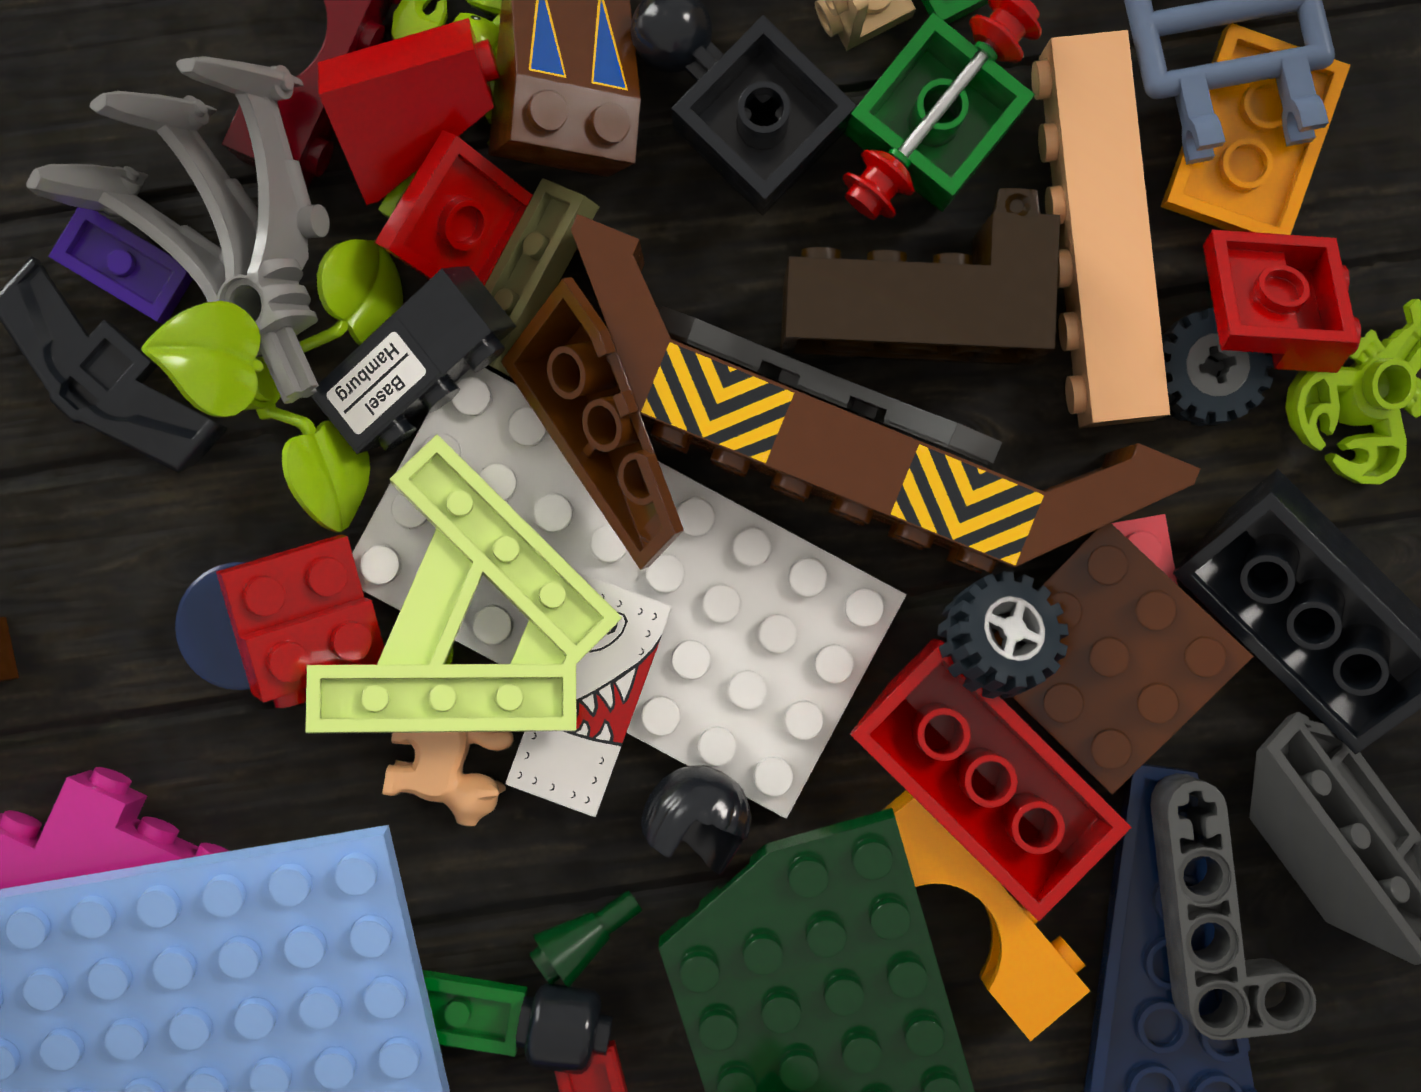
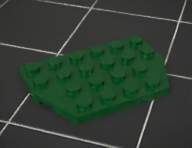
M892 808L766 843L750 857V863L721 889L718 886L700 901L699 907L695 912L679 919L659 937V951L705 1092H975Z

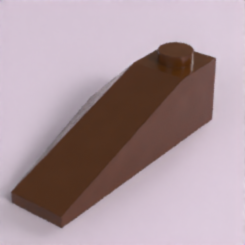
M572 277L563 278L510 348L501 363L639 569L642 570L650 567L684 529L609 330Z

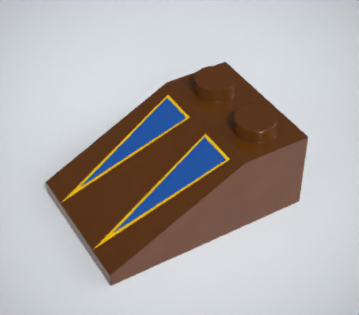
M502 0L496 59L500 79L494 82V108L492 109L488 155L604 177H610L635 164L641 97L636 51L631 38L632 14L630 0Z

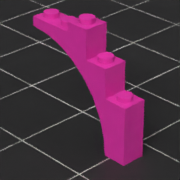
M95 767L93 771H85L66 778L43 831L40 830L42 823L30 815L12 810L0 813V889L227 852L229 850L211 843H201L198 847L177 837L179 830L174 825L161 819L144 816L141 820L137 819L147 795L129 788L132 781L127 776L108 768Z

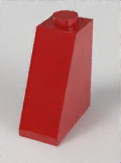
M469 18L318 62L319 97L366 205L379 202L417 171L442 130L460 136L494 108L490 81L500 79L499 69L489 39L477 42Z

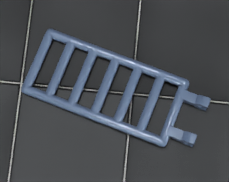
M1124 0L1145 93L1152 99L1175 97L1182 125V146L1186 165L1212 160L1215 156L1213 148L1221 147L1226 142L1221 122L1213 110L1209 90L1276 78L1283 108L1282 127L1286 146L1312 142L1316 138L1314 129L1325 128L1329 123L1324 103L1320 96L1316 94L1311 71L1329 67L1335 58V50L1322 0H1211L1156 11L1153 10L1151 0ZM1297 12L1305 46L1167 71L1160 40L1161 36Z

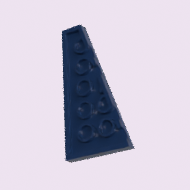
M1143 764L1125 782L1120 816L1132 828L1116 845L1084 1092H1258L1254 1088L1248 1051L1251 1050L1249 1039L1213 1040L1201 1034L1179 1013L1172 998L1150 804L1151 794L1160 780L1165 776L1175 773L1188 774L1198 778V773L1192 770ZM1189 795L1188 804L1178 806V814L1187 818L1188 809L1198 806V798ZM1193 831L1194 838L1203 839L1202 835ZM1204 856L1193 858L1187 864L1183 877L1186 886L1196 885L1204 879L1207 873V862ZM1208 922L1195 929L1191 938L1193 950L1198 951L1211 944L1215 932L1213 923ZM1214 989L1203 995L1199 1002L1200 1015L1210 1014L1219 1007L1222 1001L1221 989Z

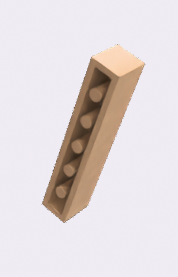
M1128 30L1054 37L1047 43L1039 56V60L1033 62L1031 80L1035 100L1043 99L1046 123L1039 126L1038 146L1041 161L1043 163L1050 162L1053 185L1046 188L1045 211L1046 214L1060 215L1057 288H1064L1066 313H1061L1059 316V339L1063 351H1071L1073 376H1067L1065 383L1067 407L1070 414L1078 415L1079 428L1154 421L1170 415Z

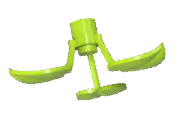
M346 240L330 248L322 258L317 271L319 299L327 313L338 319V321L329 329L300 341L299 343L304 353L341 337L347 330L353 340L360 346L403 305L402 284L395 263L385 249L374 243L376 240ZM214 301L186 309L169 319L156 330L144 343L141 350L167 374L183 397L195 408L213 417H228L244 410L256 409L259 418L262 420L275 419L300 429L303 435L289 439L282 450V468L287 485L300 506L320 526L336 533L347 529L363 500L369 483L370 459L368 451L356 454L329 419L321 422L315 428L309 418L276 407L275 403L281 397L263 356L256 357L260 348L261 338L255 320L236 304L227 301Z

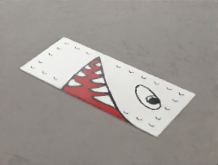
M582 573L581 577L622 616V619L576 664V731L524 732L505 784L596 817L673 606Z

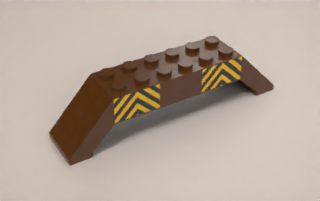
M579 214L576 215L571 227L645 426L651 428L649 435L652 436L651 440L684 454H687L690 444L712 453L710 458L711 465L746 478L749 468L773 478L769 486L770 489L795 500L805 502V499H808L811 493L831 501L828 512L851 523L864 526V523L869 524L871 519L880 521L891 526L887 537L915 549H931L933 544L950 550L946 561L963 569L982 575V572L992 574L994 568L1016 567L1194 485L1201 468L1136 443L1108 452L1102 466L1098 469L1044 490L1036 489L672 340L641 274L645 263L640 240Z

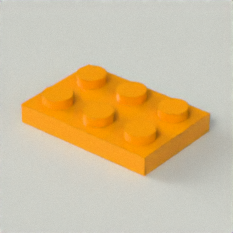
M1232 23L1223 30L1212 63L1299 46ZM1334 59L1329 67L1311 71L1316 94L1320 96L1324 103L1329 123L1325 128L1314 129L1316 138L1312 142L1286 146L1282 127L1283 108L1276 78L1209 90L1213 110L1221 122L1226 142L1221 147L1213 148L1215 156L1212 160L1186 165L1182 146L1161 207L1227 231L1291 235L1350 64Z

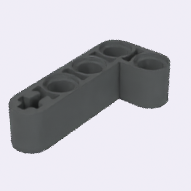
M1175 773L1165 776L1156 784L1151 794L1150 806L1172 998L1176 1009L1201 1034L1213 1040H1232L1286 1034L1301 1030L1310 1023L1316 1011V997L1313 988L1304 978L1273 959L1258 958L1245 960L1228 809L1224 796L1215 786L1188 774ZM1189 795L1198 798V806L1189 808L1187 818L1178 814V806L1188 804ZM1193 831L1202 835L1203 839L1194 838ZM1204 856L1207 862V873L1204 879L1196 885L1186 886L1183 879L1184 869L1193 858ZM1213 923L1215 932L1211 944L1204 949L1193 950L1191 938L1195 929L1202 924ZM1285 982L1286 994L1283 1000L1274 1007L1266 1008L1265 995L1268 989L1276 983ZM1221 989L1222 1001L1219 1007L1210 1014L1200 1015L1199 1002L1203 995L1208 991Z

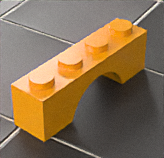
M905 790L883 810L893 809L915 887L927 884L952 885L971 893L982 902L989 917L991 944L979 978L1026 1037L1032 1041L1090 992L1076 974L1085 967V964L1060 935L1050 943L1035 925L1038 920L1011 893L1009 894L1002 884Z

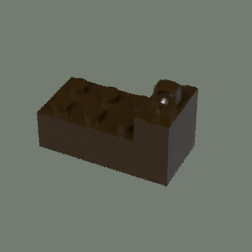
M1000 188L995 194L991 215L972 239V256L961 253H942L933 256V263L907 262V254L905 252L875 250L867 253V260L841 259V251L834 248H804L801 250V257L789 256L783 280L780 353L783 355L1030 366L1055 349L1060 215L1040 214L1037 190Z

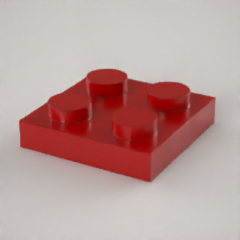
M442 130L374 243L429 280L442 268L469 266L485 286L533 195L457 135Z

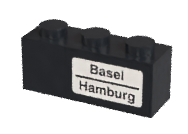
M469 266L442 268L318 384L317 392L311 395V397L356 454L382 447L385 452H389L406 441L416 431L415 426L411 422L425 409L429 413L434 412L457 395L460 388L455 382L470 368L474 372H478L495 361L505 350L500 341L517 326Z

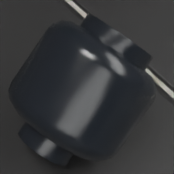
M546 983L539 987L535 997L527 995L524 997L517 1028L516 1048L525 1049L526 1060L534 1068L576 1075L583 1074L591 1066L594 1054L607 1055L613 1016L601 1014L602 1001L600 995L594 990L573 986L567 988L566 985L555 983L549 985V983Z

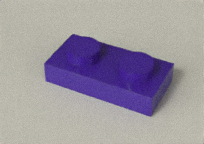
M79 207L48 256L161 324L169 320L193 280L190 274L171 255L99 212Z

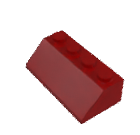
M933 638L888 683L851 731L850 735L1040 921L1132 827L999 696L993 699L982 697L983 688L971 692L963 687L966 677L960 674L954 678L947 669L954 664L951 656L945 658L941 656L939 647L945 642Z

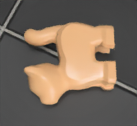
M392 733L391 742L393 744L412 745L415 750L414 762L396 760L394 765H388L382 794L396 796L400 793H409L426 801L444 803L452 811L458 824L467 827L476 826L482 817L495 810L499 794L506 790V786L502 782L480 773H463V765L470 745L478 744L488 750L502 751L512 746L514 741L513 733Z

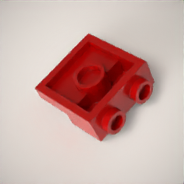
M1211 230L1203 245L1220 349L1226 351L1272 353L1274 369L1338 373L1349 356L1353 355L1359 347L1361 324L1359 319L1353 316L1348 293L1350 283L1349 270L1345 265H1342L1337 238Z
M340 534L216 571L251 693L263 703L273 700L275 708H287L306 702L307 665H377L384 650V643L372 600L364 597L348 536Z

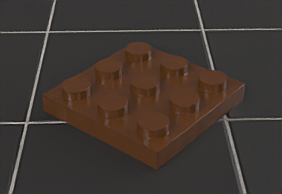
M1109 523L1098 528L1043 584L1051 592V595L1046 600L1051 606L1059 602L1064 612L1057 617L1059 624L1068 625L1069 635L1060 640V643L1068 646L1066 657L1057 661L1061 665L1055 674L1048 677L1046 681L1013 698L1113 795L1254 656L1113 524ZM997 631L994 636L1001 646L1003 640Z

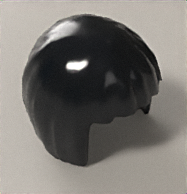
M696 765L675 770L665 776L655 786L646 800L641 817V827L649 846L664 856L670 858L682 840L700 855L710 869L718 875H722L743 840L747 841L752 819L750 806L739 783L722 771L709 766Z

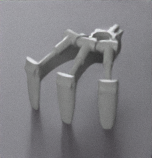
M206 56L185 58L176 62L180 72L189 78L236 95L248 127L254 152L258 183V208L239 181L229 177L198 133V130L209 122V117L217 111L215 108L205 105L201 100L190 95L182 99L159 94L113 91L100 94L90 103V108L93 111L132 126L157 131L172 149L191 177L208 209L221 248L188 225H178L139 198L137 195L144 185L148 174L138 172L128 166L122 168L93 164H48L35 168L27 180V188L37 196L74 207L102 211L110 217L120 216L136 226L166 250L190 274L205 295L206 302H231L244 309L255 320L261 338L257 355L262 354L284 403H293L299 398H308L317 392L316 388L319 385L296 335L318 322L315 311L310 310L308 306L311 298L306 287L299 285V281L303 277L302 269L309 259L308 238L326 236L329 231L330 222L328 213L322 205H311L301 166L298 160L293 159L277 103L279 100L289 99L293 94L294 87L304 86L303 82L291 75L289 70L283 65L267 67Z

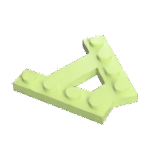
M436 434L390 478L391 484L436 528L377 665H307L306 733L576 731V664L622 619V616ZM484 575L529 620L511 664H445L480 580Z

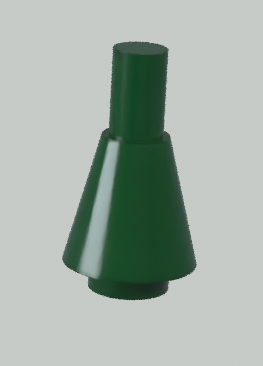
M627 890L595 914L592 911L533 934L532 936L537 942L538 947L531 951L529 955L549 985L561 978L568 988L610 939L609 935L643 910L630 891Z

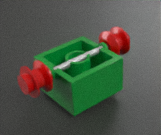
M988 0L992 14L989 17L973 15L969 21L976 42L975 45L935 13L930 15L850 114L845 135L864 149L861 157L867 167L860 176L852 173H845L843 175V180L849 188L845 198L857 211L872 220H875L879 214L887 218H894L896 212L891 199L896 193L911 196L914 190L939 211L943 212L1019 119L1035 95L995 62L996 60L1012 63L1020 62L1023 58V50L1019 45V41L1022 38L1037 40L1042 35L1041 26L1037 21L1040 13L1030 0Z

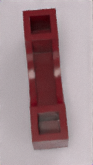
M324 0L327 12V31L322 48L314 61L302 73L295 76L303 82L304 86L294 87L293 94L289 99L277 101L293 159L298 160L307 190L314 175L320 177L327 169L334 149V144L330 141L334 129L318 94V62L383 43L385 27L382 23L391 3L399 4L401 0ZM239 105L222 145L239 160L256 167L248 127Z

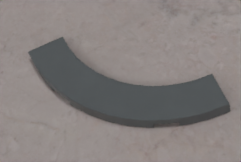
M664 306L660 309L659 314L671 338L987 465L989 462L994 463L1002 444L999 440L805 364L695 317Z

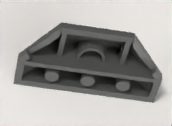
M1300 712L1288 715L1257 750L1250 820L1325 922L1411 964H1421L1420 833L1360 752L1355 755L1325 724L1310 721L1308 716Z

